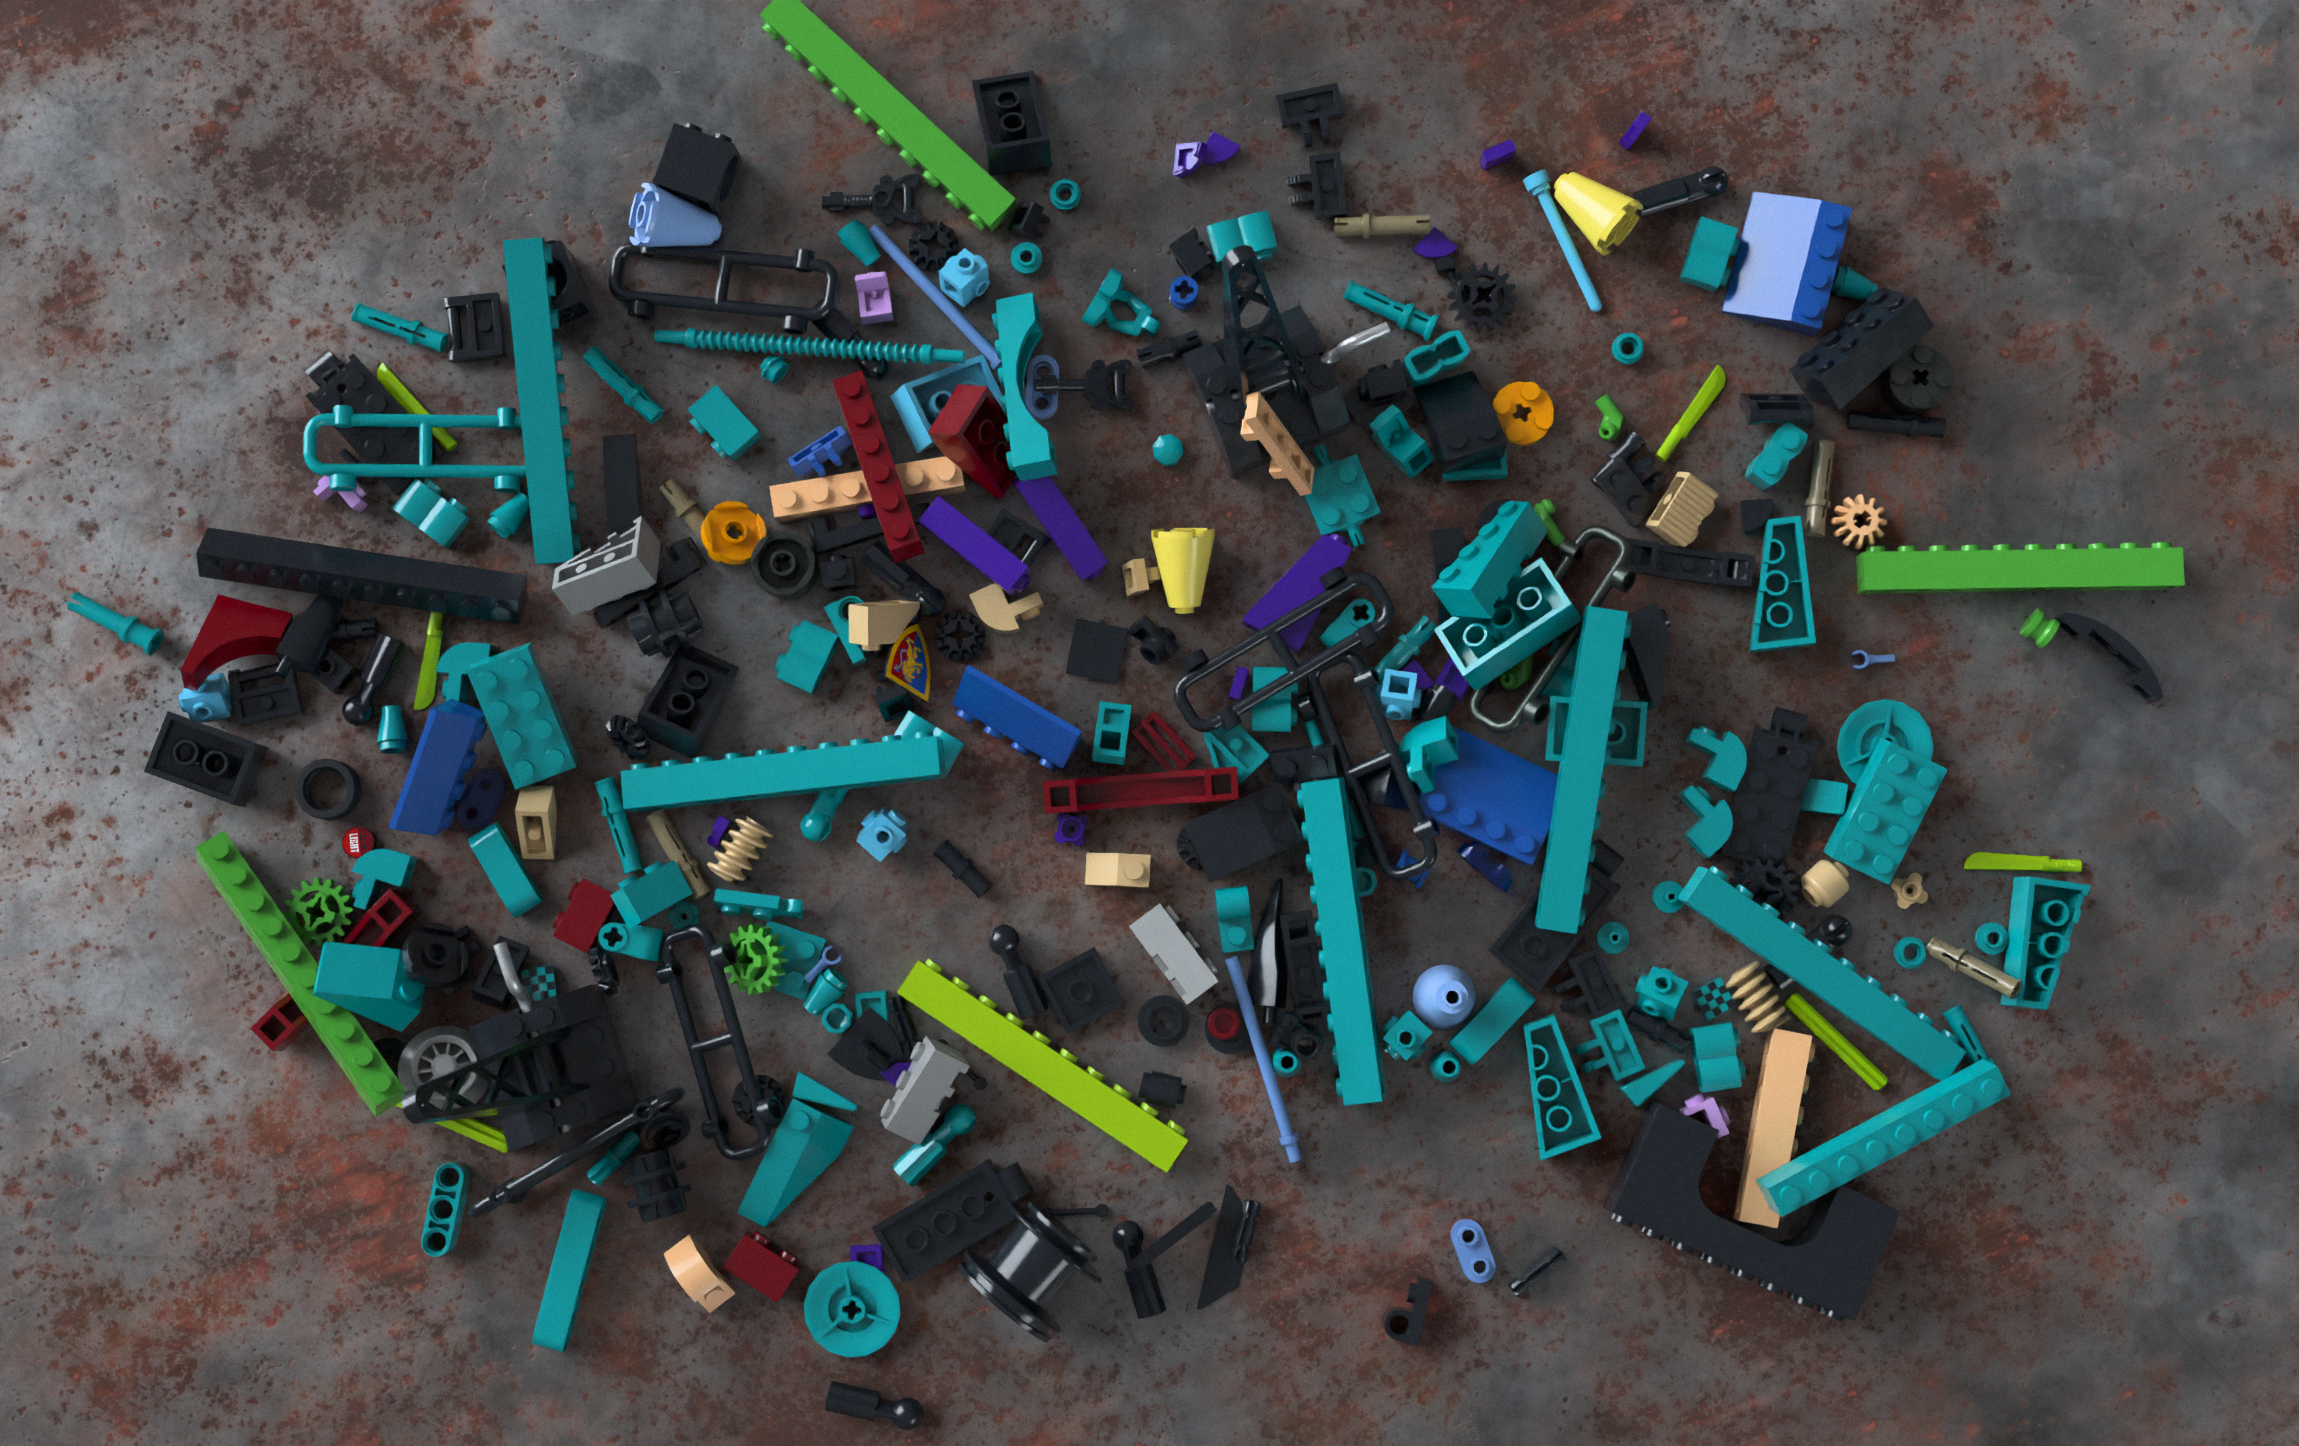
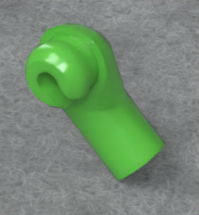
M1607 393L1599 398L1595 404L1604 415L1599 435L1603 440L1613 441L1620 435L1624 417Z
M1543 499L1540 504L1536 503L1534 510L1548 529L1545 535L1546 539L1555 547L1561 544L1566 537L1550 517V515L1555 513L1556 507L1549 499Z
M1534 653L1501 674L1500 683L1504 688L1508 690L1516 689L1531 678Z

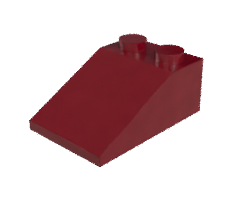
M958 384L928 433L946 457L992 495L1002 499L1016 476L1015 470L1010 471L1006 453L1011 451L1010 442L1006 441L1003 427L1005 423H1008V417L1004 414L1002 407L987 386Z

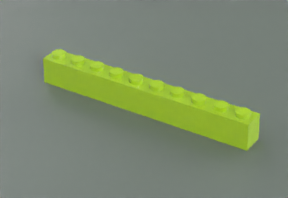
M929 958L926 963L921 960L917 961L897 991L899 995L1166 1173L1169 1171L1188 1142V1138L1183 1136L1186 1132L1183 1127L1172 1120L1165 1124L1156 1118L1159 1114L1156 1109L1145 1102L1138 1106L1129 1100L1132 1096L1129 1091L1118 1084L1111 1088L1102 1082L1105 1078L1102 1073L1091 1066L1084 1070L1075 1064L1079 1059L1064 1048L1057 1052L1048 1046L1052 1041L1037 1030L1030 1034L1022 1028L1025 1022L1008 1012L1006 1017L995 1010L998 1004L983 994L979 999L968 992L971 986L956 976L952 981L941 974L944 968Z

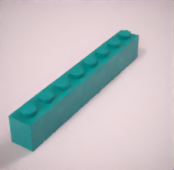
M1981 1059L1756 1179L1757 1184L1769 1208L1783 1217L2010 1096V1091L1998 1066Z

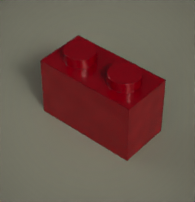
M583 878L581 883L576 882L568 895V899L571 902L565 912L560 911L554 921L553 928L556 931L553 937L589 954V950L596 947L599 943L601 928L610 922L617 908L610 896L614 892L589 879Z
M748 1231L743 1235L723 1268L778 1303L802 1268L797 1263L799 1258L784 1248L779 1252L770 1246L772 1241L758 1231L752 1234Z

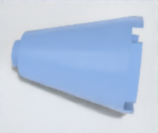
M643 183L641 186L646 188L643 194L636 193L629 218V228L635 229V237L630 236V241L633 245L639 247L710 246L714 240L717 241L719 239L722 226L718 222L717 215L652 183Z
M1437 965L1427 969L1418 977L1413 989L1412 1001L1416 1013L1425 1023L1439 1029H1451L1460 1026L1472 1015L1477 1002V992L1472 979L1462 969L1452 965ZM1449 991H1452L1454 995L1451 1004L1446 1000V995Z

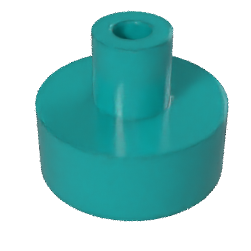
M1664 881L1657 884L1651 894L1652 904L1662 913L1678 911L1684 905L1682 901L1677 899L1683 888L1673 881Z
M1607 922L1602 924L1596 931L1595 941L1601 951L1607 954H1617L1627 947L1629 933L1622 924Z

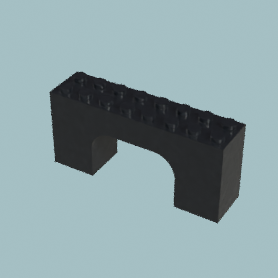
M1648 1101L1604 1202L1603 1208L1611 1211L1608 1217L1632 1228L1634 1222L1640 1224L1638 1231L1659 1241H1662L1664 1236L1669 1237V1245L1692 1255L1694 1249L1700 1251L1698 1258L1719 1268H1722L1723 1264L1727 1263L1729 1264L1727 1271L1752 1282L1754 1276L1759 1278L1758 1285L1777 1294L1783 1295L1784 1290L1789 1291L1787 1298L1813 1309L1816 1303L1819 1305L1818 1312L1842 1323L1845 1317L1855 1321L1901 1211L1841 1185L1817 1199L1807 1225L1798 1235L1783 1241H1775L1763 1237L1713 1214L1701 1199L1699 1178L1719 1130L1662 1104Z

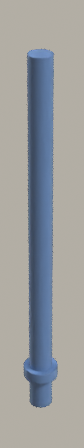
M877 224L872 226L868 231L870 236L991 362L990 367L994 371L1001 368L1002 359H998L996 349Z
M1234 956L1225 960L1282 1136L1279 1138L1280 1144L1285 1146L1290 1163L1302 1159L1297 1144L1299 1136L1298 1133L1293 1131L1238 957Z

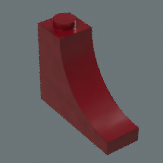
M218 594L180 670L184 688L198 691L201 684L212 672L232 660L250 655H277L275 651L294 622L292 613Z

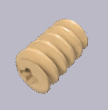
M746 816V820L735 819V823L740 828L739 831L728 830L729 835L733 839L732 842L721 841L726 852H714L719 863H707L711 871L735 886L737 884L734 880H746V876L741 869H753L748 858H760L755 847H767L762 836L771 838L774 836L773 832Z
M1759 961L1750 963L1731 974V979L1725 985L1726 988L1737 987L1738 990L1732 995V999H1744V1002L1738 1007L1739 1011L1750 1010L1749 1015L1744 1020L1746 1022H1757L1751 1030L1752 1033L1767 1032L1791 1018L1790 1016L1780 1017L1785 1011L1784 1005L1773 1006L1779 999L1776 993L1767 994L1773 985L1770 982L1760 983L1765 978L1766 973L1765 971L1754 972L1760 964Z

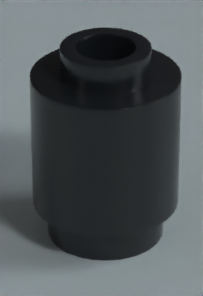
M1436 683L1432 689L1429 688L1420 701L1419 709L1416 708L1413 712V715L1417 718L1415 724L1419 725L1442 716L1448 718L1456 706L1454 702L1457 695Z
M1152 1071V1074L1144 1072L1138 1097L1144 1098L1147 1103L1175 1109L1176 1103L1183 1104L1187 1085L1181 1084L1182 1077Z

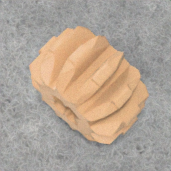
M1859 494L1855 497L1854 501L1847 497L1843 500L1844 506L1838 505L1835 507L1834 511L1839 517L1831 519V524L1840 526V529L1836 530L1833 534L1835 537L1842 534L1845 536L1842 542L1844 546L1849 545L1853 540L1855 549L1862 548L1863 543L1870 547L1875 544L1874 537H1883L1884 533L1879 527L1885 526L1887 520L1878 518V515L1884 512V508L1879 507L1875 510L1873 508L1876 501L1874 498H1870L1865 503L1863 495ZM1858 516L1863 518L1861 524H1865L1860 528L1854 524L1857 520H1853Z

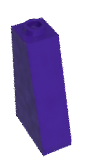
M1016 476L1011 484L1051 538L1076 576L1082 581L1085 578L1090 581L1099 576L1104 571L1103 566L1108 561L1051 477L1046 476L1020 481L1018 476Z
M937 496L918 520L930 534L1011 596L1016 591L1021 593L1031 581L1029 575L1032 571L1025 563L940 496Z
M1334 533L1330 537L1323 534L1245 615L1242 625L1256 632L1325 591L1319 578L1338 566L1343 568L1352 548L1347 546L1348 541ZM1321 608L1280 632L1290 650L1296 653L1299 652Z

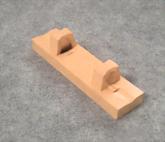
M1261 393L1247 394V409L1245 417L1242 419L1241 427L1242 437L1245 441L1259 440L1271 455L1269 473L1274 479L1287 478L1300 496L1311 494L1315 468Z

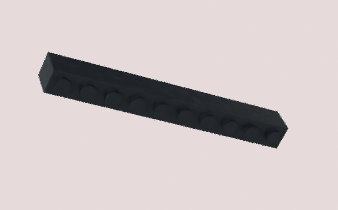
M207 528L196 552L199 577L518 625L527 601V575L216 528Z

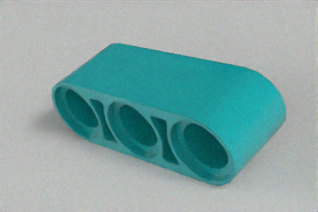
M497 822L468 839L474 854L514 918L544 901L541 892L515 848Z
M1513 976L1510 977L1457 1031L1448 1044L1472 1066L1535 1002L1536 998Z
M452 1161L441 1165L436 1170L421 1238L423 1251L432 1257H439L451 1252L458 1241L471 1178L469 1167L461 1161ZM449 1168H454L459 1173V1181L456 1185L450 1184L446 1179V1173ZM443 1200L449 1201L453 1207L450 1217L443 1216L439 1210L440 1203ZM436 1232L442 1233L445 1236L446 1245L443 1249H438L433 1244V1236Z

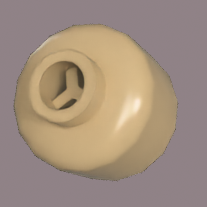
M1820 860L1801 877V884L1803 886L1800 888L1801 893L1813 906L1829 908L1849 891V882L1847 880L1849 873L1837 861L1832 863L1828 860Z

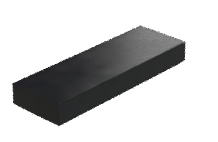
M1211 1201L1206 1202L1130 1262L1136 1274L1210 1218L1217 1211L1216 1207Z

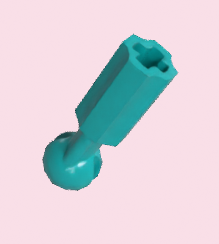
M849 789L817 792L818 795L810 812L801 821V832L805 838L813 842H821L830 835L832 819L839 804L843 803Z
M957 1103L949 1107L945 1113L944 1123L934 1133L928 1131L920 1145L915 1143L892 1165L898 1175L913 1187L947 1153L946 1145L956 1135H965L973 1129L976 1124L974 1110L969 1105Z

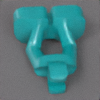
M1112 267L1081 321L1095 328L1105 318L1110 329L1136 337L1143 331L1149 336L1154 337L1160 328V322L1150 317L1153 311L1152 308L1133 292L1121 290L1124 284V275ZM1115 299L1125 302L1138 316L1135 321L1117 319L1111 310L1110 303Z

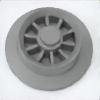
M436 1026L416 1035L407 1044L399 1060L398 1079L404 1087V1093L480 1059L471 1033L455 1026ZM469 1072L459 1094L476 1104L485 1093L488 1081L474 1072ZM454 1079L444 1083V1085L451 1088ZM434 1090L429 1102L441 1109L446 1097ZM454 1103L452 1109L459 1108L461 1106Z

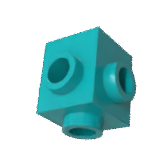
M1653 966L1648 976L1641 975L1635 988V992L1639 993L1637 1006L1641 1007L1644 1012L1651 1016H1661L1673 1021L1685 996L1689 982L1677 977L1669 969H1659Z
M1406 1010L1399 1018L1393 1015L1381 1028L1385 1032L1380 1037L1385 1042L1382 1049L1395 1061L1399 1057L1405 1061L1410 1057L1415 1060L1427 1048L1424 1041L1433 1032L1410 1010ZM1402 1032H1407L1409 1036L1406 1043H1401L1400 1041Z

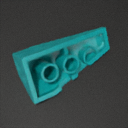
M793 1098L737 1213L766 1228L841 1154L855 1126L803 1099Z

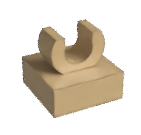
M1144 558L1133 559L1122 565L1127 596L1140 595L1149 590L1150 583L1160 580L1159 567L1146 568Z

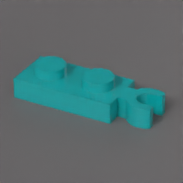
M716 889L714 903L716 909L721 910V913L727 916H740V913L753 914L754 918L760 920H771L772 917L781 918V915L796 919L803 918L804 905L802 900L781 899L780 896Z

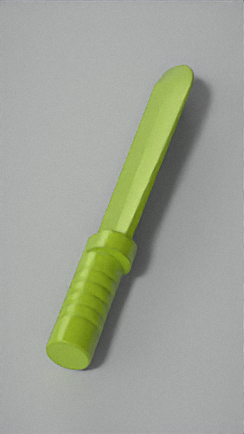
M382 362L377 371V379L409 414H430ZM432 427V434L448 452L457 447L458 443L443 427Z
M1719 365L1712 371L1679 422L1674 426L1665 442H1663L1655 454V457L1661 462L1667 461L1681 438L1685 439L1689 431L1723 389L1726 377Z
M431 611L414 710L428 707L435 696L436 668L439 662L441 639L444 632L441 630L444 613Z
M1977 852L1967 858L1964 869L2081 872L2082 861L2080 859H2049V856Z

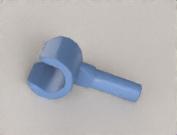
M1856 650L1850 655H1861L1865 660L1861 666H1851L1854 670H1862L1868 664L1895 661L1894 654L1868 655L1863 650Z
M834 946L826 947L822 953L823 958L804 976L805 981L810 983L829 965L839 964L842 954L835 961H829L826 958V954Z

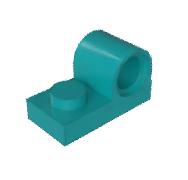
M847 596L834 601L824 608L850 659L857 667L867 661L864 653L868 651L862 650V645L849 643V620L845 619L844 613L849 604L864 602L856 596Z
M1247 886L1214 889L1222 953L1254 949Z

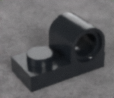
M499 935L495 945L506 942L518 976L530 952V948ZM493 947L472 989L473 999L505 1011L513 995L506 985Z
M1416 1276L1415 1283H1409L1406 1302L1411 1303L1410 1308L1393 1306L1384 1312L1382 1326L1390 1338L1405 1342L1406 1344L1419 1346L1432 1281L1429 1278ZM1402 1315L1406 1317V1327L1399 1332L1391 1330V1319L1394 1316Z

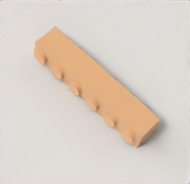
M946 456L895 465L907 501L966 491L963 470ZM862 470L769 486L774 518L778 523L858 510V505L873 503Z
M1776 1028L1767 1031L1733 1216L1738 1221L1777 1229L1779 1222L1784 1221L1785 1216L1781 1217L1769 1208L1756 1179L1790 1162V1158H1794L1797 1153L1798 1139L1794 1138L1796 1125L1800 1126L1803 1120L1804 1108L1800 1106L1802 1094L1807 1093L1810 1078L1809 1075H1806L1807 1064L1812 1062L1815 1054V1043H1811V1035Z

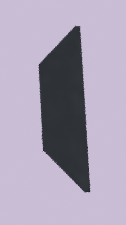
M1226 1185L1197 1309L1200 1310L1239 1287L1244 1264L1230 1260L1232 1246L1236 1244L1234 1238L1240 1216L1244 1214L1242 1212L1243 1206L1231 1186Z

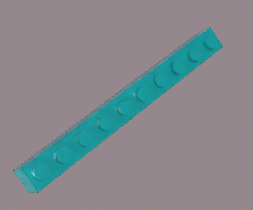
M545 237L503 240L535 564L567 562L577 556L576 553H581L582 547L580 534H574L573 521H578L577 502H571L570 489H575L574 470H568L567 458L572 457L571 439L565 438L564 425H569L568 407L561 404V393H566L564 374L558 373L557 361L563 360L561 341L555 342L554 329L559 328L558 309H552L551 296H556L555 277H549L548 263H553L552 245L546 244Z
M1585 605L1535 918V925L1541 929L1577 934L1578 926H1583L1586 908L1581 907L1583 894L1588 895L1591 882V876L1586 875L1588 862L1593 863L1596 851V844L1591 843L1593 830L1598 831L1601 820V812L1596 811L1598 798L1603 799L1606 788V780L1601 778L1603 766H1609L1611 747H1607L1608 734L1613 735L1615 731L1616 715H1612L1613 703L1619 702L1621 694V683H1617L1618 671L1624 670L1627 653L1622 651L1624 638H1629L1632 625V619L1627 618L1628 612Z
M933 732L914 733V738L902 740L901 735H890L882 737V742L870 743V739H855L850 741L851 745L838 747L837 742H827L819 744V749L807 750V746H792L787 748L786 753L775 754L774 749H764L756 751V756L744 757V753H729L724 755L725 759L713 761L711 756H701L693 758V763L681 764V760L662 761V766L651 768L649 763L632 764L631 770L621 771L623 809L633 813L946 778L943 740L938 736H933Z
M1340 777L1301 783V790L1297 791L1299 808L1304 809L1306 822H1302V835L1304 841L1309 842L1310 854H1306V866L1308 873H1313L1314 886L1310 887L1312 904L1317 905L1319 918H1315L1314 924L1316 936L1321 937L1323 950H1319V963L1321 969H1326L1327 982L1323 983V993L1325 1001H1330L1332 1013L1328 1014L1327 1022L1329 1032L1334 1033L1336 1046H1332V1059L1334 1065L1339 1066L1340 1078H1336L1338 1097H1343L1344 1105L1382 1102L1387 1097L1345 779Z
M1699 866L1677 899L1932 1078L1942 1081L1950 1077L1967 1052L1957 1045L1960 1041L1959 1038L1945 1029L1941 1033L1934 1029L1932 1025L1935 1022L1919 1011L1915 1015L1906 1008L1909 1003L1894 993L1889 997L1880 991L1883 988L1881 983L1868 975L1863 979L1855 973L1858 967L1843 957L1839 961L1829 955L1832 951L1830 947L1817 939L1813 943L1804 937L1806 931L1794 922L1789 921L1788 924L1778 919L1780 912L1770 905L1763 903L1760 906L1751 900L1754 894L1738 884L1734 888L1726 882L1728 876L1716 867L1711 866L1710 869Z

